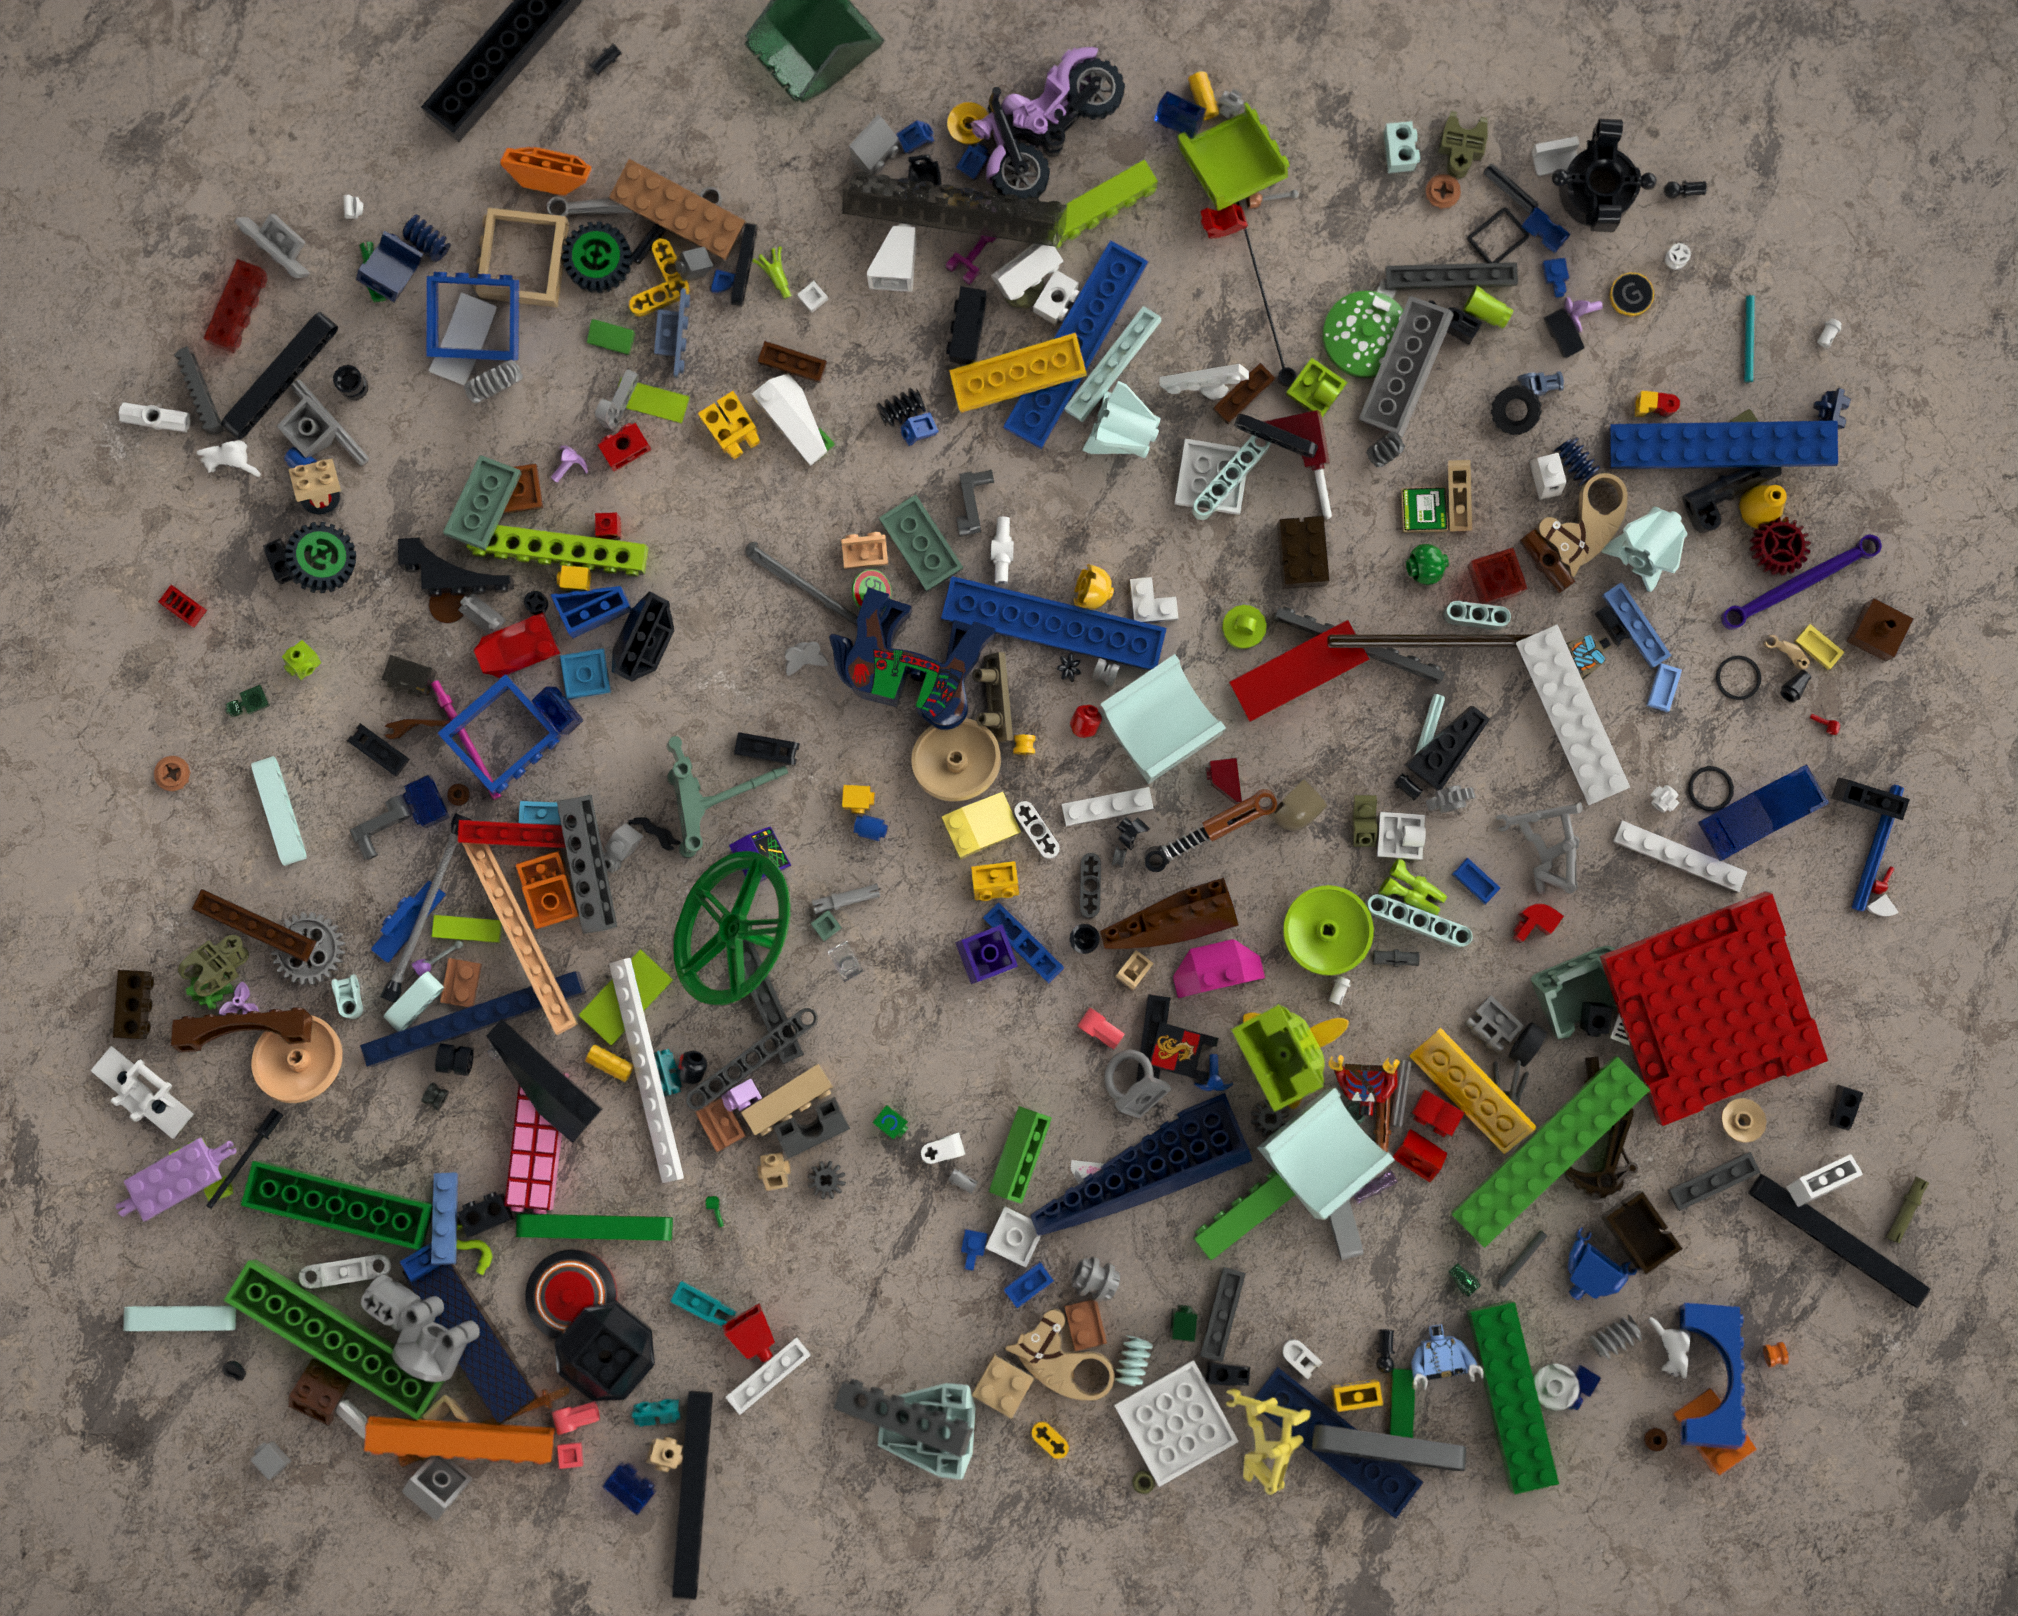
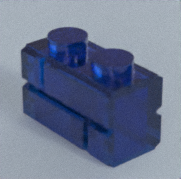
M1167 91L1158 103L1154 121L1180 133L1185 132L1188 137L1194 139L1202 127L1206 109Z
M546 686L532 699V703L558 735H569L583 722V718L566 697L562 696L561 691L557 687Z
M427 775L404 786L406 792L403 795L407 804H412L415 810L412 815L417 825L421 824L422 827L429 828L450 818L433 777Z
M621 1462L602 1487L638 1515L657 1490L654 1489L655 1484L647 1477L642 1479L636 1474L638 1470L632 1464Z

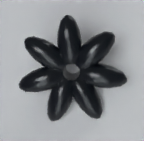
M1072 653L1068 655L1067 659L1064 656H1060L1063 665L1057 666L1056 669L1063 671L1062 680L1069 677V680L1074 682V674L1080 675L1081 671L1075 668L1080 664V660L1073 661Z

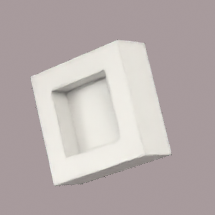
M815 281L797 294L798 298L811 313L828 300V296Z

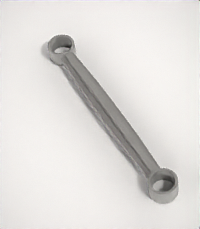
M706 187L700 194H697L704 198L705 195L714 193L718 196L716 205L719 207L722 205L721 194L714 187ZM553 197L547 203L549 215H553L551 208L554 204H565L566 210L559 216H565L566 218L569 215L633 212L610 198L567 202L562 197Z

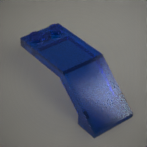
M1805 764L1704 818L1698 824L1719 861H1722L1769 834L1829 804L1810 768Z

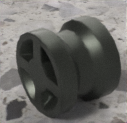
M432 1082L426 1089L421 1102L431 1104L433 1109L438 1111L446 1101L449 1091L438 1088V1085Z

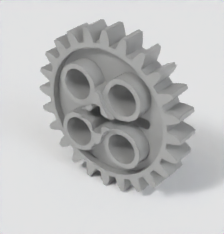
M301 912L300 919L297 915H292L293 922L285 919L286 928L306 936L304 930L307 929V937L314 940V933L320 930L322 938L316 942L309 957L312 963L311 968L308 966L309 959L307 962L303 961L299 967H296L294 965V956L278 949L271 952V955L278 957L273 961V964H281L277 971H286L284 978L292 976V982L294 983L300 978L302 985H305L307 980L311 985H315L316 978L319 982H324L323 975L331 978L330 970H339L335 963H343V960L338 958V956L345 954V951L340 950V946L345 945V942L338 940L343 936V933H335L339 926H330L332 919L328 918L324 921V915L319 914L316 918L314 912H310L309 917L305 912ZM323 952L325 960L318 964L316 956L318 953Z

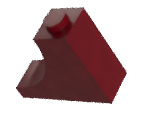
M1315 410L1263 421L1309 440L1318 446L1314 458L1302 456L1306 468L1318 471L1325 469L1324 465L1330 464L1321 411Z

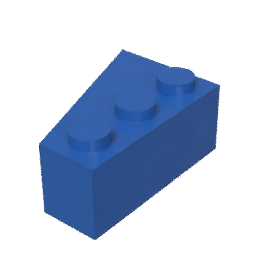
M621 586L582 592L574 591L565 594H550L568 634L573 639L630 613L632 609Z

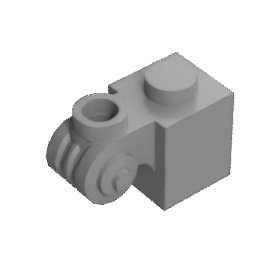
M627 823L614 831L605 846L607 852L603 854L606 870L611 873L622 867V861L634 853L644 837Z

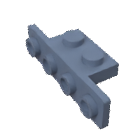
M681 288L679 312L658 309L654 354L675 356L674 378L679 379L680 373H684L685 361L681 360V351H686V338H683V329H688V316H685V308L690 306V295L686 294V288Z

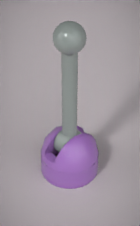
M457 940L453 946L429 961L420 959L412 963V966L419 977H421L424 973L431 971L433 963L455 949H461L463 942Z

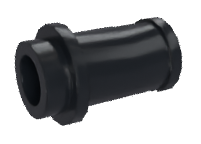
M1402 773L1395 780L1394 784L1397 785V789L1400 788L1414 801L1423 790L1408 778V774L1405 776Z

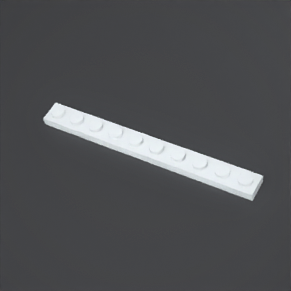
M631 958L609 963L661 1180L662 1183L684 1178Z

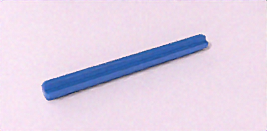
M1892 785L1889 793L1902 796L1904 788L1899 785ZM1881 815L1852 903V909L1862 912L1866 908L1895 818Z

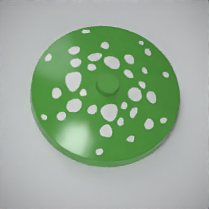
M1358 291L1340 299L1329 311L1323 326L1324 348L1333 364L1351 376L1375 378L1403 313L1402 307L1389 296L1375 291ZM1375 295L1391 303L1389 311L1372 305Z

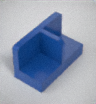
M1039 1261L1005 1286L1004 1291L1016 1308H1018L1054 1280L1041 1261Z

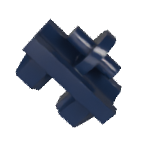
M1837 388L1835 391H1826L1825 395H1822L1821 401H1816L1813 405V408L1819 411L1818 417L1820 421H1838V430L1845 428L1846 418L1840 416V410L1848 409L1851 401L1849 397L1844 395L1845 390Z

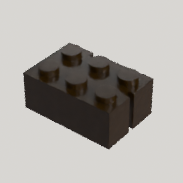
M1324 516L1304 517L1302 522H1300V518L1279 519L1277 531L1280 566L1283 565L1281 569L1282 589L1327 586L1329 583Z
M1635 1191L1621 1201L1622 1205H1615L1600 1216L1641 1274H1648L1683 1249L1672 1232L1665 1231L1668 1228L1643 1191Z

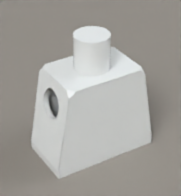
M1555 453L1529 460L1539 500L1561 496L1566 485V478L1559 454Z

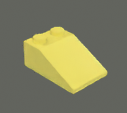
M1003 792L942 816L943 823L960 860L1021 833Z

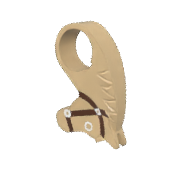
M1602 473L1595 475L1582 486L1579 493L1577 524H1560L1557 519L1547 517L1540 521L1536 527L1544 541L1558 554L1560 562L1563 566L1567 567L1572 578L1576 575L1580 566L1593 559L1614 537L1624 519L1627 508V489L1623 481L1613 474ZM1593 482H1608L1614 486L1618 493V504L1607 515L1599 514V511L1595 510L1588 501V490Z
M1059 1309L1047 1311L1036 1329L1026 1334L1022 1333L1018 1343L1006 1346L1005 1349L1008 1352L1018 1355L1022 1364L1035 1378L1048 1388L1068 1398L1098 1400L1107 1395L1113 1386L1115 1370L1111 1361L1106 1356L1098 1352H1063L1061 1350L1062 1337L1059 1331L1066 1323V1316ZM1093 1358L1100 1360L1109 1371V1383L1104 1390L1098 1393H1087L1081 1390L1076 1382L1073 1381L1074 1372L1072 1371L1075 1370L1078 1363L1085 1359Z

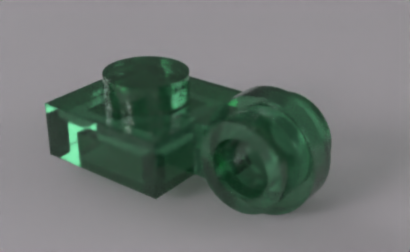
M258 685L239 693L242 702L239 703L238 700H233L225 704V711L230 717H236L243 713L242 709L245 707L250 715L269 707L270 704L263 687Z

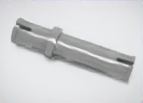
M876 883L840 894L831 893L829 897L812 900L813 907L822 904V906L814 908L815 914L831 909L836 911L840 910L839 907L879 898V891L870 893L871 891L878 890V885Z

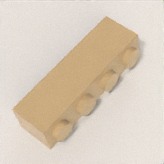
M817 1064L748 1107L741 1114L754 1135L761 1134L763 1137L774 1130L772 1126L777 1122L782 1123L792 1118L791 1114L798 1109L800 1112H803L811 1107L812 1104L810 1102L817 1097L819 1100H822L829 1096L833 1085L820 1064Z

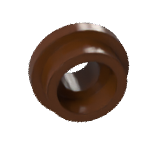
M457 783L448 789L447 797L453 805L462 806L468 802L470 791L465 785ZM460 790L462 796L455 798V792Z
M1651 1428L1646 1432L1644 1442L1650 1450L1661 1451L1666 1447L1668 1438L1663 1430ZM1655 1436L1660 1437V1442L1658 1444L1653 1443V1438Z

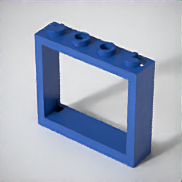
M434 272V276H427L426 357L519 360V280H513V275H499V279H491V274H477V278H470L469 273H455V277H449L447 272ZM439 283L510 286V351L438 347Z
M506 674L438 732L440 738L493 796L496 793L500 794L503 790L505 791L509 787L507 783L513 778L516 780L526 772L525 768L530 763L536 764L543 757L542 753L547 749L552 750L560 742L558 739L561 737L554 726ZM510 689L549 734L492 783L453 741L452 737Z

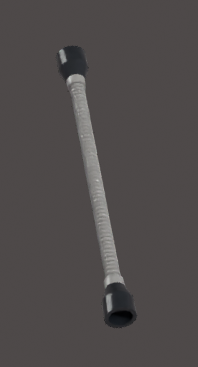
M457 813L454 814L451 822L450 842H448V847H446L443 853L441 863H439L440 866H438V871H436L434 876L435 879H433L430 890L427 892V898H425V903H423L420 914H418L417 922L414 924V930H412V935H410L407 941V946H405L404 954H402L403 957L400 959L401 962H399L396 968V973L392 975L391 980L384 986L380 995L385 1000L395 1003L401 995L403 975L408 966V961H410V956H412V950L415 948L414 945H416L419 934L422 931L421 929H423L422 926L425 924V918H427L432 907V902H434V897H436L435 894H437L436 891L439 889L438 886H440L443 880L445 870H447V865H449L448 862H450L456 848L455 846L458 843L459 820H472Z

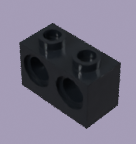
M495 1191L483 1196L484 1201L478 1204L474 1200L462 1205L463 1210L457 1213L467 1238L514 1219L509 1206H504V1193L497 1195ZM494 1202L500 1206L498 1215H494L490 1211V1206ZM473 1211L479 1215L477 1224H473L469 1220V1216Z

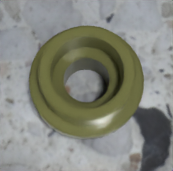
M1142 1470L1133 1476L1132 1485L1136 1492L1148 1494L1154 1489L1155 1479L1150 1472ZM1146 1478L1148 1480L1147 1485L1141 1486L1139 1484L1140 1479Z

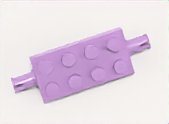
M199 1138L124 1180L123 1182L131 1197L116 1204V1210L124 1208L118 1214L124 1217L137 1209L143 1222L222 1179L218 1171L219 1164L222 1160L236 1153V1148L229 1149L234 1144L231 1141H227L216 1149H209L203 1139Z

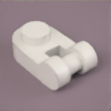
M1288 1340L1283 1345L1282 1353L1285 1359L1306 1379L1312 1376L1311 1373L1316 1367L1319 1368L1323 1364L1318 1357L1298 1340ZM1305 1357L1310 1359L1305 1366L1300 1364Z

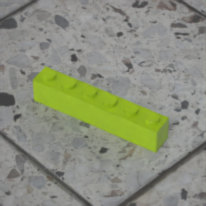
M1144 159L1033 222L1032 232L1037 240L1042 237L1050 239L1055 248L1058 249L1065 240L1077 238L1081 231L1086 228L1089 230L1093 229L1100 223V220L1106 217L1110 219L1121 208H1129L1137 202V199L1152 195L1157 189L1158 180Z

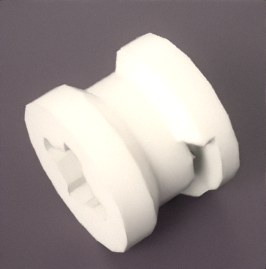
M1681 243L1674 244L1665 255L1666 265L1674 270L1681 269L1690 259V249Z

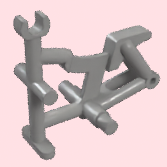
M1581 802L1547 810L1540 809L1536 812L1508 817L1507 814H1500L1496 817V820L1504 819L1506 821V826L1498 828L1499 831H1506L1511 825L1519 824L1526 839L1532 841L1536 846L1542 864L1535 867L1533 873L1537 891L1540 894H1545V882L1564 889L1569 894L1575 892L1578 888L1577 849L1580 845V839L1574 836L1569 814H1579L1582 811ZM1561 816L1565 839L1563 842L1547 849L1540 834H1533L1528 822H1537L1542 819ZM1566 853V879L1549 872L1554 866L1552 859Z

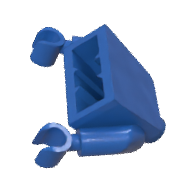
M1583 1227L1576 1231L1577 1240L1574 1241L1568 1257L1567 1269L1570 1272V1281L1575 1284L1569 1291L1570 1295L1574 1299L1580 1300L1585 1293L1594 1299L1618 1293L1629 1280L1628 1276L1637 1273V1268H1632L1628 1272L1627 1268L1631 1262H1624L1620 1267L1590 1243L1585 1245L1584 1242L1589 1240L1592 1234L1589 1231L1587 1237L1583 1238L1581 1236Z

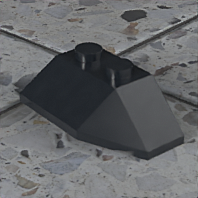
M649 591L631 609L612 650L613 673L633 682L657 670L675 631L668 600Z

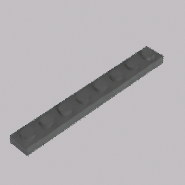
M1288 607L1278 608L1274 617L1275 621L1314 636L1334 627V625L1329 623L1324 625L1317 623L1314 617L1304 615V617L1295 614V610ZM1364 648L1368 657L1439 684L1445 675V672L1441 671V667L1431 663L1425 665L1420 663L1419 658L1411 655L1407 657L1402 656L1394 648Z

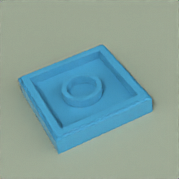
M604 648L560 655L567 700L611 693Z

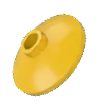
M974 102L958 104L951 110L947 119L950 135L961 144L972 145L979 143L984 138H978L972 132L973 128L967 129L965 125L971 124L975 120H982L988 115V112L984 107Z

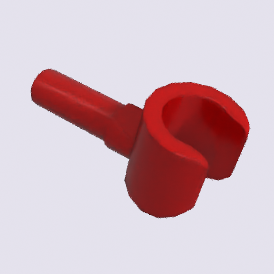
M1813 713L1811 714L1810 719L1827 726L1826 733L1831 735L1839 733L1840 723L1838 721L1823 719Z
M1889 867L1882 881H1874L1871 892L1880 895L1887 891V883L1895 870L1894 867Z

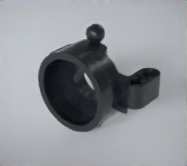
M1600 118L1593 128L1592 140H1587V149L1579 153L1566 170L1557 169L1551 177L1554 185L1560 187V200L1565 211L1575 221L1589 226L1591 232H1615L1621 218L1637 198L1640 188L1650 190L1657 183L1656 176L1653 173L1647 172L1641 175L1639 167H1635L1631 159L1618 150V142L1623 132L1622 119ZM1596 170L1608 171L1615 178V190L1607 194L1597 192L1590 185V174Z

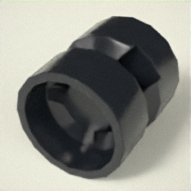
M343 365L333 375L335 387L347 399L359 400L367 394L369 389L368 381L356 367Z
M440 1043L435 1060L436 1072L450 1074L451 1071H454L455 1075L469 1076L473 1065L474 1049L459 1046L456 1049L454 1045Z

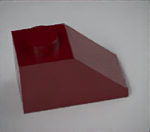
M1237 758L1210 761L1208 763L1209 767H1205L1206 779L1211 781V786L1235 805L1242 802Z

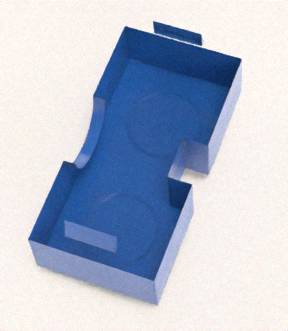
M1538 207L1535 208L1521 226L1532 236L1536 237L1539 235L1542 237L1541 243L1553 253H1556L1571 235L1560 225L1551 222L1549 216Z

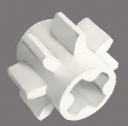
M1665 785L1663 788L1660 786L1656 787L1650 795L1654 798L1651 804L1663 813L1666 810L1673 811L1679 804L1676 800L1679 796L1678 793L1668 785Z

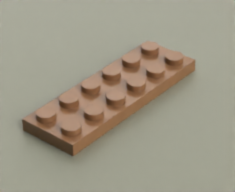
M628 159L609 196L616 203L699 247H705L706 251L725 261L746 224L744 219L631 159Z

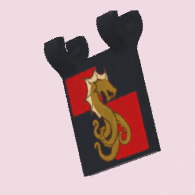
M1159 1022L1149 1060L1152 1067L1207 1082L1210 1073L1197 1070L1202 1045L1217 1047L1219 1038Z

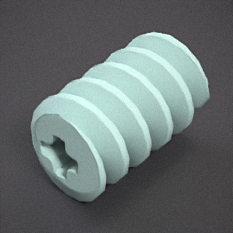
M1126 1335L1131 1339V1342H1124L1123 1344L1129 1350L1121 1351V1354L1126 1359L1119 1360V1363L1124 1368L1116 1369L1122 1376L1114 1378V1380L1130 1386L1143 1384V1380L1138 1376H1143L1146 1373L1140 1367L1148 1366V1363L1143 1358H1148L1151 1355L1145 1349H1151L1153 1345L1144 1339Z

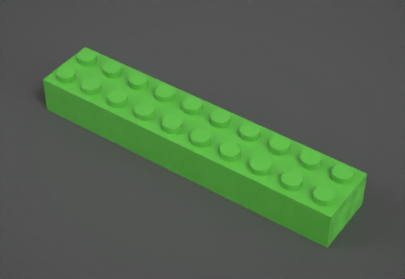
M1617 1056L1612 1057L1472 1191L1451 1214L1485 1248L1646 1095L1650 1089Z
M257 1259L248 1260L224 1299L225 1302L416 1420L423 1418L422 1416L428 1411L445 1381L433 1382L423 1380L407 1373L393 1359L392 1352L395 1344Z

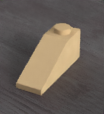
M1470 460L1448 461L1450 531H1472Z

